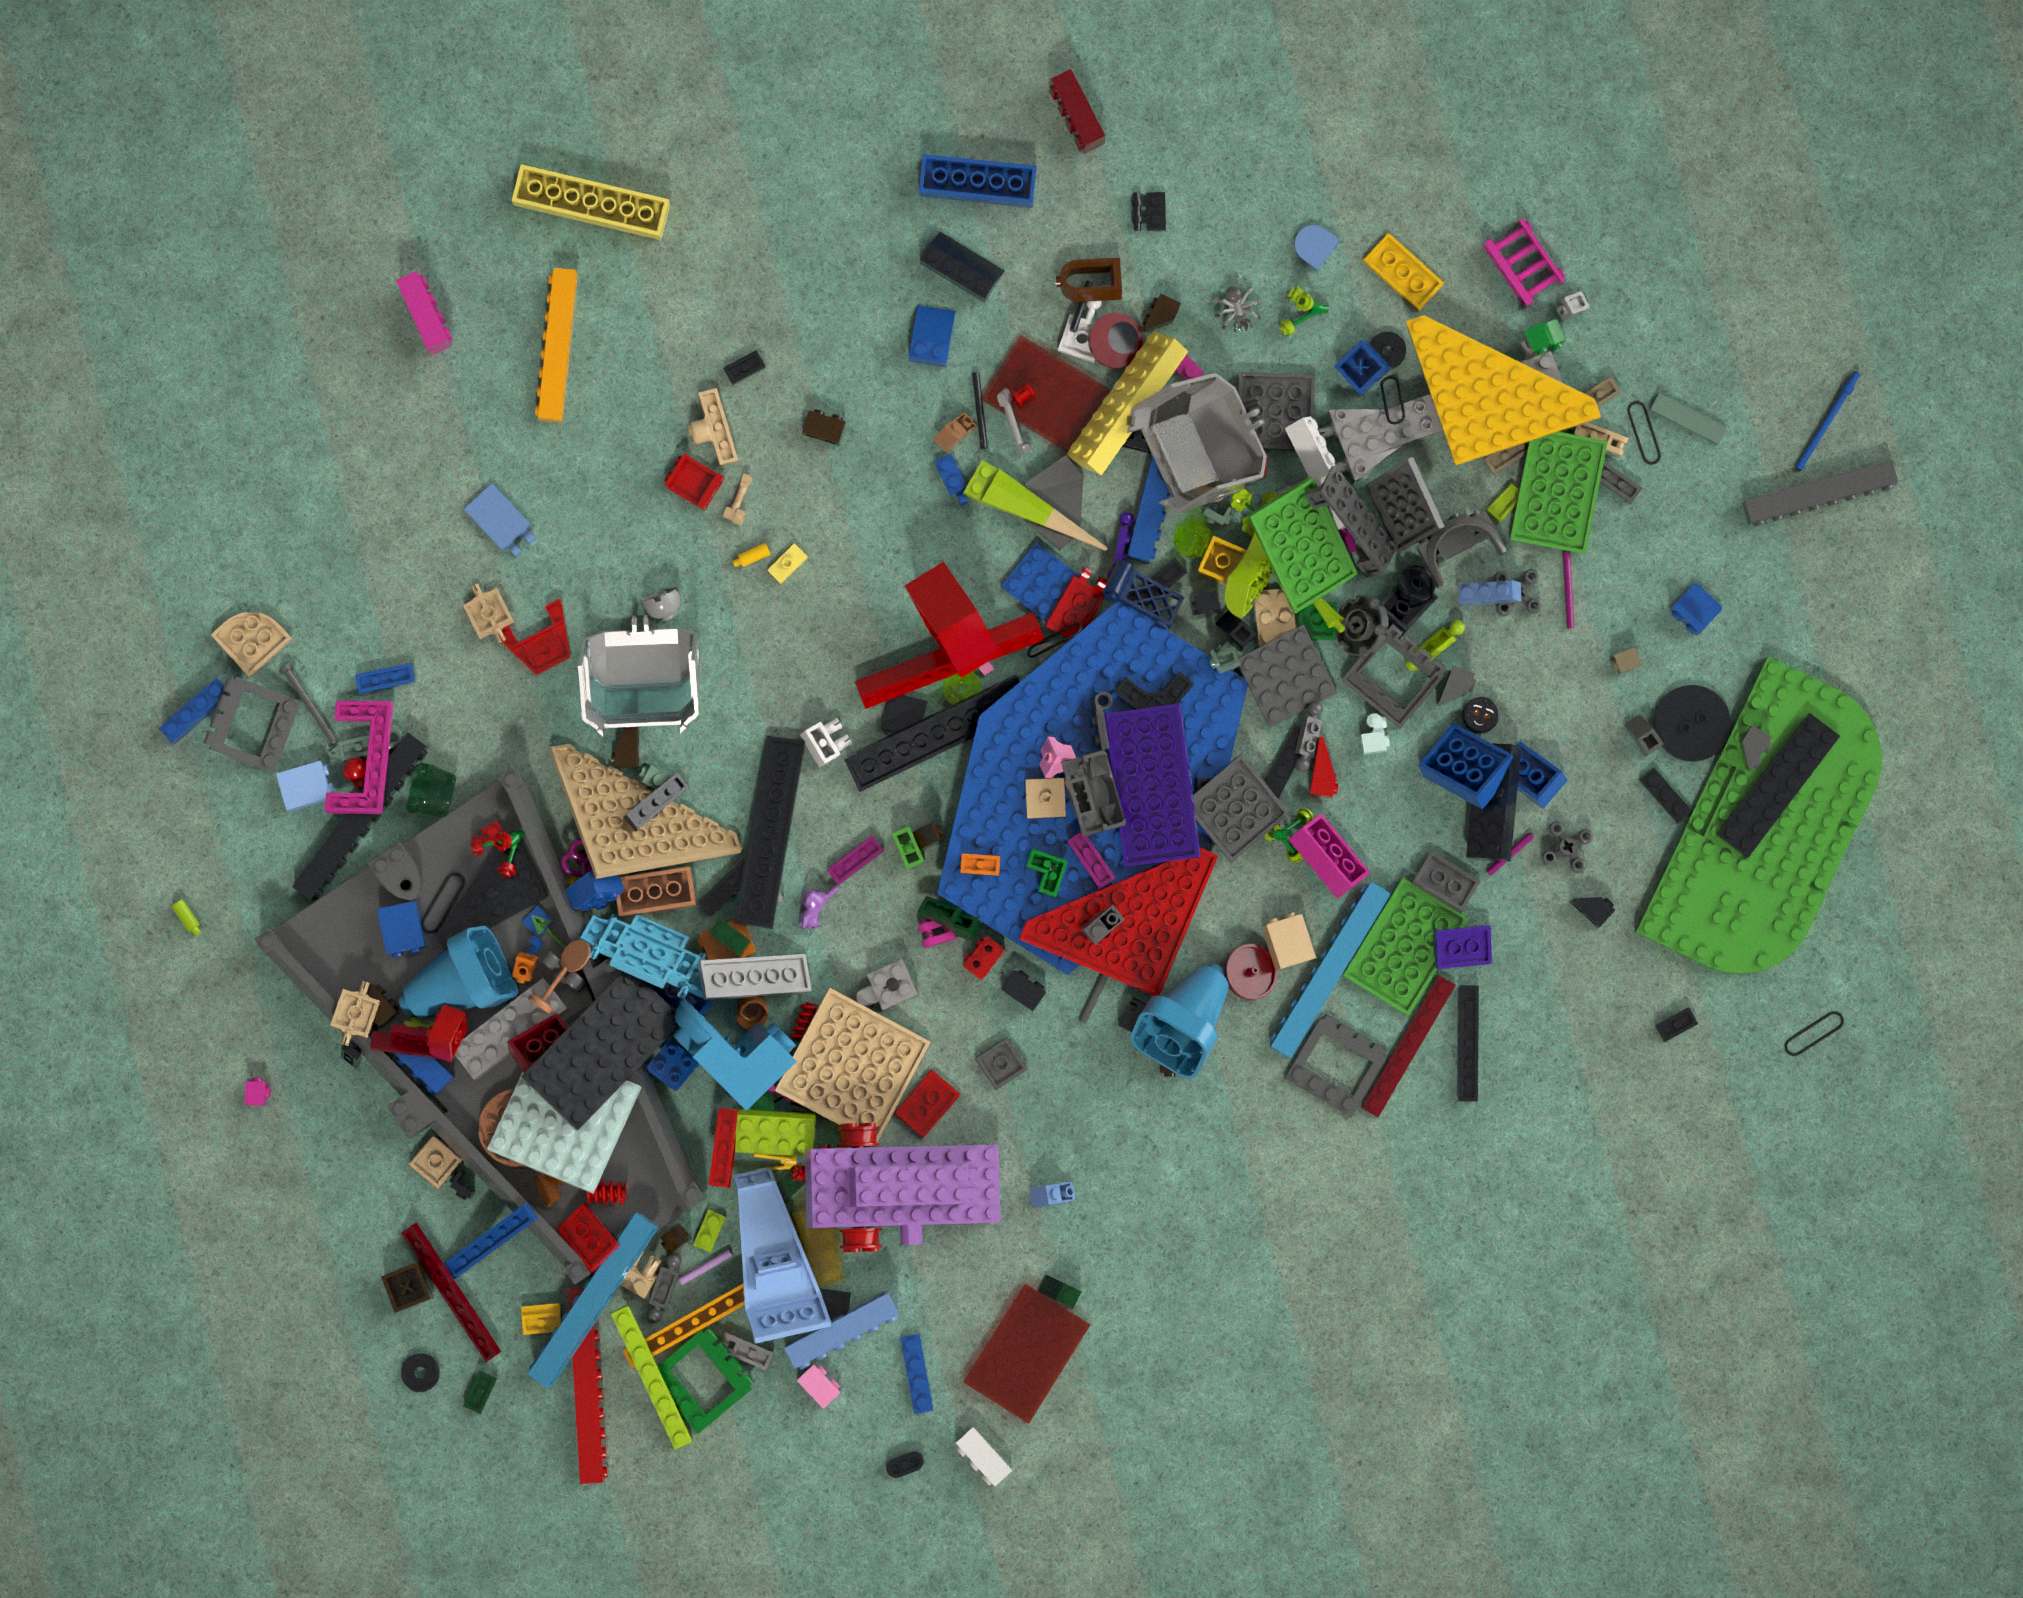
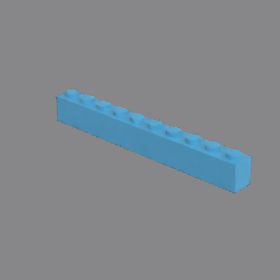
M1370 882L1369 885L1365 884L1359 894L1362 897L1359 902L1355 900L1349 909L1352 911L1349 918L1344 917L1340 924L1342 930L1339 935L1337 933L1333 935L1329 942L1332 944L1329 951L1324 950L1320 957V960H1322L1320 966H1315L1309 975L1312 977L1309 984L1304 983L1299 991L1302 993L1300 999L1293 1001L1290 1006L1292 1012L1289 1017L1284 1016L1279 1024L1282 1026L1279 1033L1275 1031L1270 1039L1272 1043L1270 1047L1289 1059L1293 1056L1391 893L1373 882Z
M635 1213V1215L632 1214L626 1222L628 1224L624 1231H620L616 1237L620 1246L594 1271L595 1274L592 1279L586 1281L583 1286L584 1291L574 1299L572 1303L574 1306L570 1312L567 1311L562 1317L563 1322L559 1328H555L552 1332L550 1342L541 1348V1355L531 1363L528 1375L545 1388H552L660 1227L643 1214Z

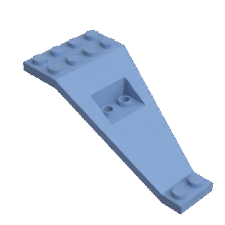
M771 1167L733 1175L739 1203L745 1313L754 1342L760 1343L831 1327V1321L821 1292L784 1204Z

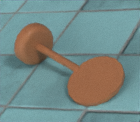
M575 940L564 949L561 956V966L563 969L543 997L539 998L537 995L531 994L527 999L550 1014L553 1008L545 1002L566 971L576 972L587 963L591 952L588 943L583 940Z

